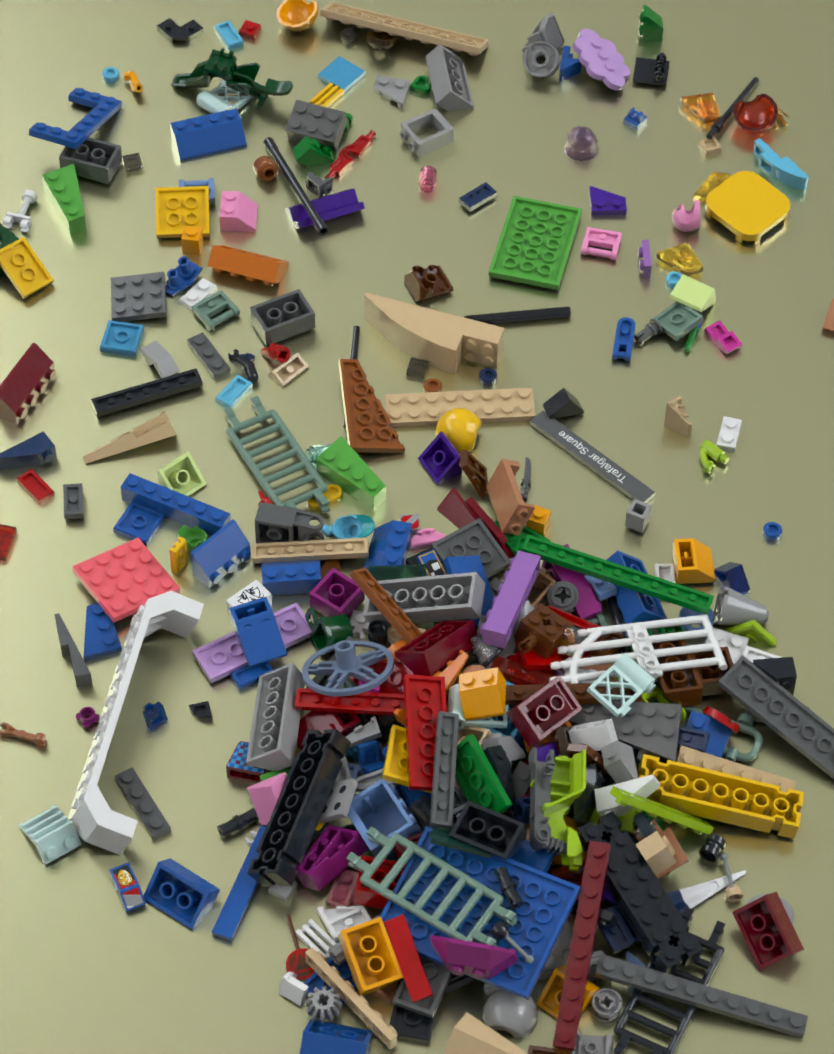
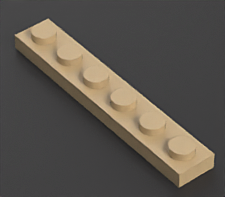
M368 537L254 543L252 549L253 563L369 557Z
M682 745L679 746L676 762L780 786L779 791L787 792L788 788L795 790L797 781Z
M312 947L305 952V962L330 988L335 990L336 994L339 993L340 998L390 1050L397 1045L396 1030L391 1025L387 1026L384 1023L380 1013L376 1010L373 1011L362 995H357L352 984L347 980L344 981L334 966L330 967L321 952H316Z

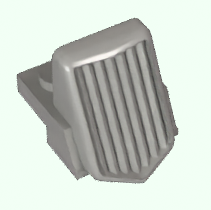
M553 13L540 20L527 38L528 41L522 48V51L525 52L528 46L534 42L543 41L551 44L557 49L558 53L560 52L565 40Z

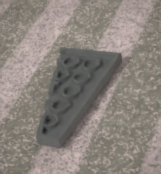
M611 700L612 705L617 709L621 707V701ZM633 702L629 706L631 710L624 717L620 715L618 717L614 716L602 704H580L582 710L568 720L570 724L579 725L612 719L618 741L635 749H642L652 753L656 757H662L675 762L677 760L682 714L681 704Z

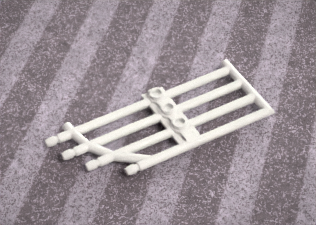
M706 614L587 628L586 630L580 629L577 630V636H588L580 644L557 648L558 654L574 653L571 660L550 663L551 669L554 670L570 668V675H564L561 678L565 683L571 684L597 680L607 671L577 674V667L615 663L622 655L614 654L581 658L584 651L632 646L633 652L626 654L633 660H637V663L654 679L663 676L662 672L713 665H719L720 670L728 668ZM702 623L704 627L701 630L650 636L646 630ZM627 632L628 638L594 642L604 634ZM708 637L710 642L656 650L652 646V643ZM713 651L715 655L713 658L659 664L657 657ZM611 673V674L609 675V678H615V677H617V676H616L615 674H613V673ZM556 677L549 678V682L555 679Z

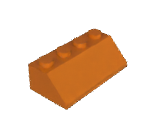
M212 245L208 261V267H212V271L223 273V270L228 271L231 276L240 277V275L246 276L247 280L255 282L257 279L263 280V284L273 286L274 283H280L289 264V261L225 245Z

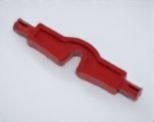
M370 130L366 136L361 135L353 144L344 147L339 154V158L330 166V172L325 176V179L329 177L333 179L335 176L340 177L354 163L350 156L360 158L371 145V139L376 136L375 131Z

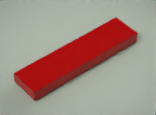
M402 914L385 921L384 925L412 1002L416 1003L433 996V991L405 915Z

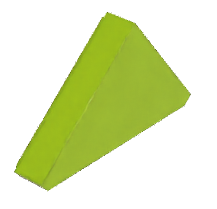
M751 620L726 630V632L749 638V641L758 643V641H763L772 647L776 646L777 640L756 620Z

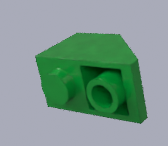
M643 5L642 12L639 13L641 25H638V34L642 36V42L662 41L664 29L662 17L648 6Z
M307 136L292 149L296 161L307 167L334 162L333 151L329 146H324L316 139H311Z

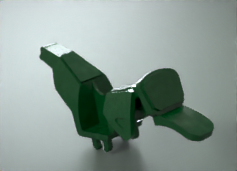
M221 48L220 51L213 49L209 59L197 64L192 73L177 74L171 83V86L174 88L209 87L213 78L219 77L226 81L227 87L258 99L256 105L258 108L263 106L268 95L284 96L288 95L293 89L291 81H277L268 78L265 86L254 82L260 65L255 62L237 66V58L234 56V52L230 50L229 54L224 53V48Z

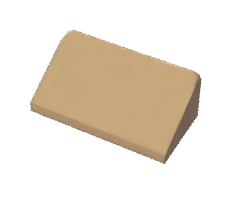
M297 352L287 362L282 363L270 372L268 377L280 387H283L309 366Z

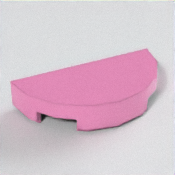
M434 528L421 529L410 540V551L431 547L432 543L444 538L445 534L435 531Z

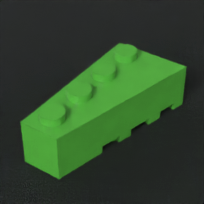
M71 164L42 174L43 189L70 236L87 230L75 165Z
M342 436L316 458L317 472L321 476L340 486L343 491L372 511H375L386 500V485Z

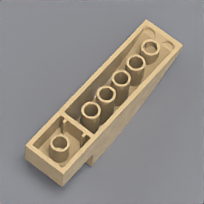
M366 292L364 294L365 320L388 341L407 354L452 374H456L462 359L497 368L504 352L505 328Z

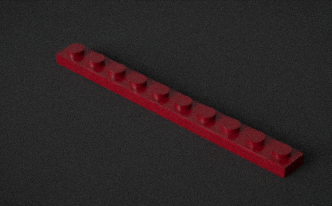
M589 841L553 1048L575 1051L611 844Z

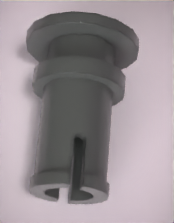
M652 318L650 319V324L648 323L642 331L634 335V339L636 342L639 341V345H642L649 338L655 337L657 333L662 334L663 329L659 322Z

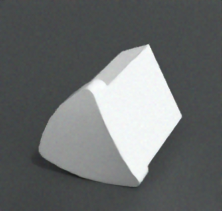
M289 971L280 981L278 994L301 1006L305 1002L309 986L297 980V974Z

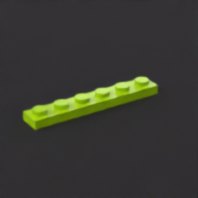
M615 786L610 791V794L616 798L615 802L623 807L630 805L633 810L640 813L644 810L649 816L653 818L660 816L663 821L670 824L674 821L679 827L683 829L690 827V830L699 835L702 832L711 834L714 827L701 818Z

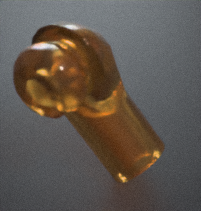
M572 628L564 630L565 638L558 647L577 644Z

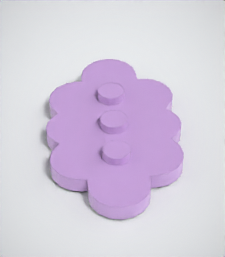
M582 29L573 44V50L579 55L580 63L587 67L586 71L589 76L596 80H603L604 84L613 90H621L624 87L625 80L630 75V69L624 64V57L616 52L617 48L614 43L600 38L593 30Z

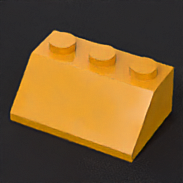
M381 917L340 931L338 938L359 995L379 990L403 978Z

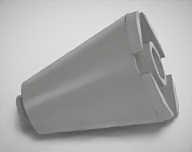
M727 586L720 588L723 592L717 595L713 612L716 616L714 624L739 625L756 620L762 625L764 622H767L769 611H767L765 605Z

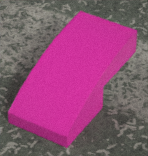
M720 320L704 330L710 340L726 354L742 346V343L733 331L728 332Z

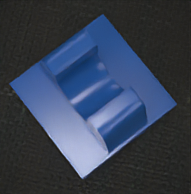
M633 107L624 118L623 124L638 131L647 122L648 117L643 112L636 111Z

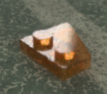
M713 93L681 97V104L704 124L718 121L721 118Z

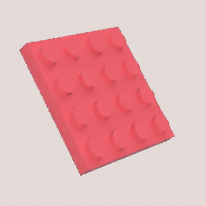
M139 538L72 566V572L113 623L137 613L140 605L144 606L149 598L169 591L180 593V587Z

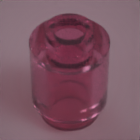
M424 166L420 169L419 186L423 192H432L436 187L437 170L432 166Z

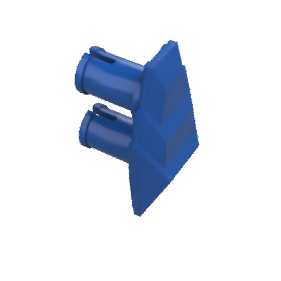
M186 256L180 257L178 260L179 265L167 272L166 293L172 297L178 292L183 291L186 287H190L203 269L191 262Z

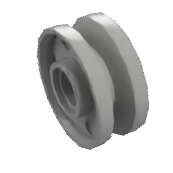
M543 41L534 42L525 50L523 64L526 70L534 77L540 79L549 78L559 69L560 55L551 44ZM541 56H545L543 64L538 63V59Z

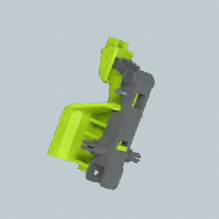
M533 747L529 753V844L535 851L547 849V853H549L553 849V855L557 851L556 856L562 855V865L569 866V871L577 872L579 867L582 866V854L584 851L578 833L571 827L567 828L563 818L570 812L571 804L574 800L579 798L586 788V749L574 754L571 759L567 756L554 758V750L550 749L546 756V762L537 761V748Z

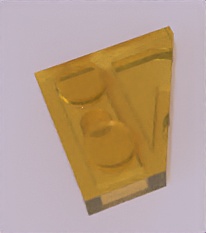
M712 172L694 193V200L706 201L710 191L727 180L731 173Z
M688 242L657 252V259L686 276L703 272V265Z

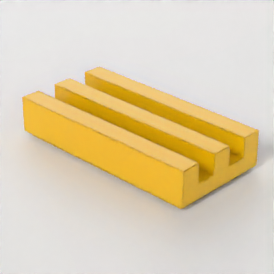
M329 83L309 103L329 108L344 95V90L342 88L339 90L337 85L334 87L333 83Z
M181 536L178 538V542L174 543V548L171 547L169 549L171 572L175 575H179L188 564L186 539Z

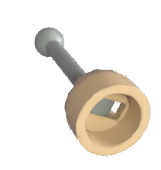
M722 853L720 859L724 862L729 886L725 891L726 898L729 902L738 901L743 898V893L738 885L733 884L727 861L729 858L728 854Z

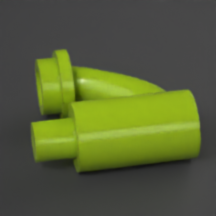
M706 439L701 444L699 457L704 467V473L711 474L716 467L712 460L708 461L707 456L716 462L721 461L724 464L729 461L725 451Z

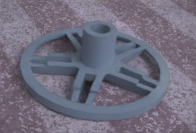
M344 640L327 646L309 657L302 668V676L305 685L319 694L327 696L356 695L369 691L385 682L394 670V658L386 647L378 643ZM355 646L377 649V651H368L356 656ZM335 650L336 661L319 662V664H312L320 656ZM387 657V667L381 675L368 667ZM309 675H331L325 687L316 684L309 677ZM349 676L367 682L360 686L339 689Z

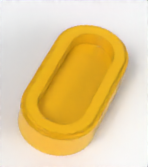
M335 484L328 485V491L323 493L330 502L328 506L339 502L343 497L342 488ZM314 498L307 500V506L311 510H321Z

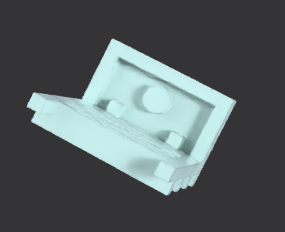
M54 805L45 812L18 825L36 845L42 862L45 865L82 845L73 822L69 821L68 817L64 816L63 812L59 811L58 807Z

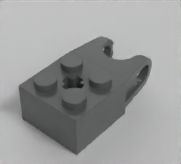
M260 502L254 520L256 543L310 541L312 536L324 540V535L320 532L323 528L324 520L320 515L289 506L284 507ZM312 520H318L320 524L317 526L310 525L309 522Z

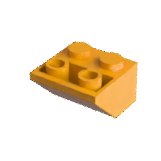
M694 538L674 539L672 555L677 584L715 582L711 549Z

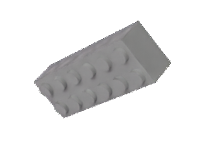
M477 572L377 581L413 624L481 618L486 583ZM366 596L363 614L365 619L369 623L374 620H381L387 626H392Z

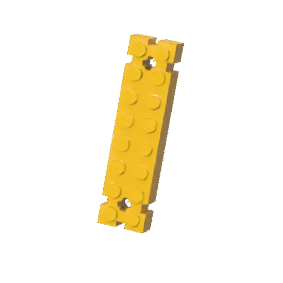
M643 754L638 769V778L654 775L661 786L650 794L647 799L698 817L770 833L771 829L777 830L779 836L794 839L800 825L801 813L799 812L802 808L804 792L789 788L787 792L779 791L780 786L671 760H667L665 764L659 762V757Z

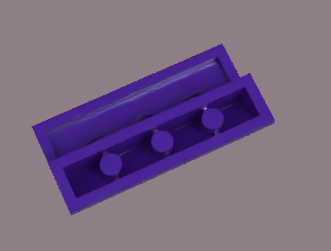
M355 188L310 201L323 221L365 209L364 203L358 202ZM302 204L285 208L295 229L313 225Z

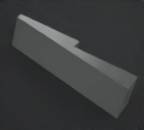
M59 613L54 614L62 657H71L76 686L92 685L91 673Z

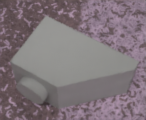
M502 732L491 733L490 738L482 739L483 751L487 747L501 745L509 760L526 758V753L511 736H502Z
M616 740L601 748L604 767L616 784L638 778L633 748Z

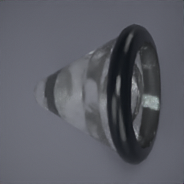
M473 636L471 638L479 664L485 668L503 651V648L482 643V638Z

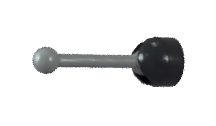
M502 920L499 921L491 929L490 933L496 939H506L525 958L526 963H533V956L528 955L508 936V926Z

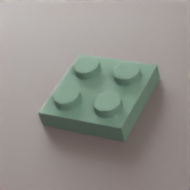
M678 301L653 318L659 322L663 332L676 341L704 322L702 315Z

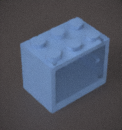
M381 779L353 797L348 816L374 857L378 855L383 847L368 840L369 835L366 832L371 826L389 839L394 833H398L405 838L422 833L416 819L410 813L392 783L387 784L384 779ZM394 849L387 855L386 860L393 861L398 858Z

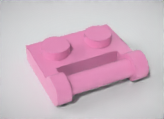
M587 227L581 255L586 256L590 254L611 258V260L616 261L622 233ZM590 245V246H596V247H602V248L612 249V251L602 250V249H597V248H591V247H588V246Z

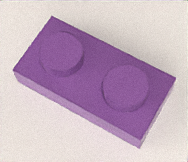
M642 240L641 247H638V258H641L639 260V271H643V278H651L652 265L649 240Z

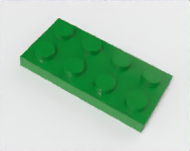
M468 735L457 745L455 778L468 801L502 814L512 803L475 735Z

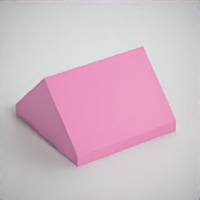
M285 772L247 787L261 825H267L287 779Z

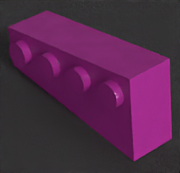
M543 561L541 567L548 570L549 575L556 582L568 581L577 588L579 599L577 605L574 606L575 616L587 621L601 614L602 604L599 599L595 598L593 587L590 582H587L585 574Z

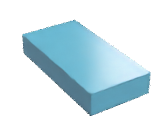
M229 20L214 25V30L228 50L244 45L243 39Z
M237 375L215 397V401L226 408H233L253 387L252 382Z

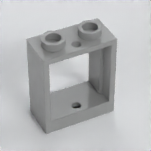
M435 108L401 123L400 137L403 141H406L410 150L420 157L454 142V129ZM429 125H432L438 132L422 140H419L413 133Z

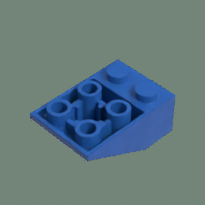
M267 597L229 608L230 623L249 667L287 656L273 610Z

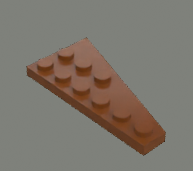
M340 359L338 364L348 444L355 452L404 453L405 447L400 443L397 432L393 430L390 419L380 400L376 398L373 387L369 385L366 379L367 376L358 359Z

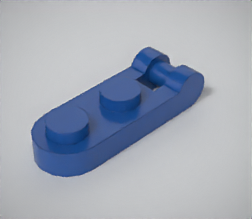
M624 317L618 320L612 355L613 360H618V358L629 362L631 360L635 333V322L631 318Z

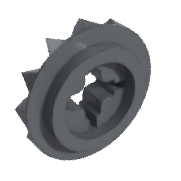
M559 581L550 587L547 599L550 606L562 611H570L577 605L579 593L572 583ZM565 589L566 596H569V598H565L562 604L558 596H561Z

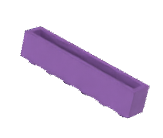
M518 551L516 557H512L509 566L510 570H506L504 575V583L499 585L498 596L493 598L492 610H488L486 623L481 625L482 643L503 649L506 648L540 571L541 556Z

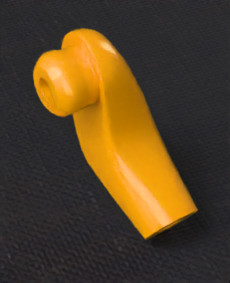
M130 70L123 73L124 80L130 81V87L133 92L143 91V86L133 71Z

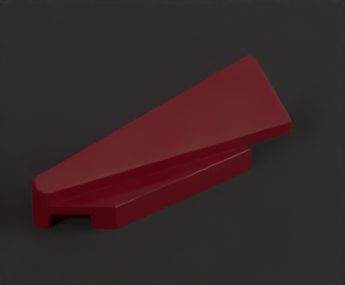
M455 488L451 489L437 510L459 529L480 518L507 557L512 559L514 554L505 545L508 540L500 528L472 497L464 501Z

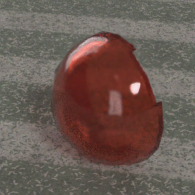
M766 94L757 95L754 100L749 102L744 100L738 101L733 110L734 119L740 129L750 134L766 132L776 121L778 114L777 104L773 98Z

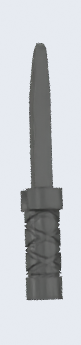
M528 457L525 458L524 479L521 480L520 484L521 496L524 502L527 501L529 487L531 486V462Z

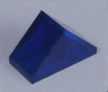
M729 562L714 569L715 575L723 586H727L743 595L750 592L742 564Z

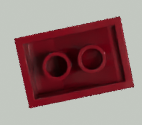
M559 675L506 713L527 744L531 746L541 741L580 712L582 707Z

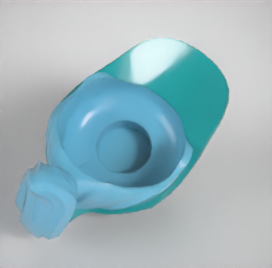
M347 515L338 518L332 526H328V524L323 525L320 531L326 537L334 536L337 539L365 538L374 531L375 522L367 515Z

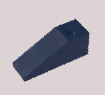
M43 431L1 452L0 470L41 466L57 458L55 445Z

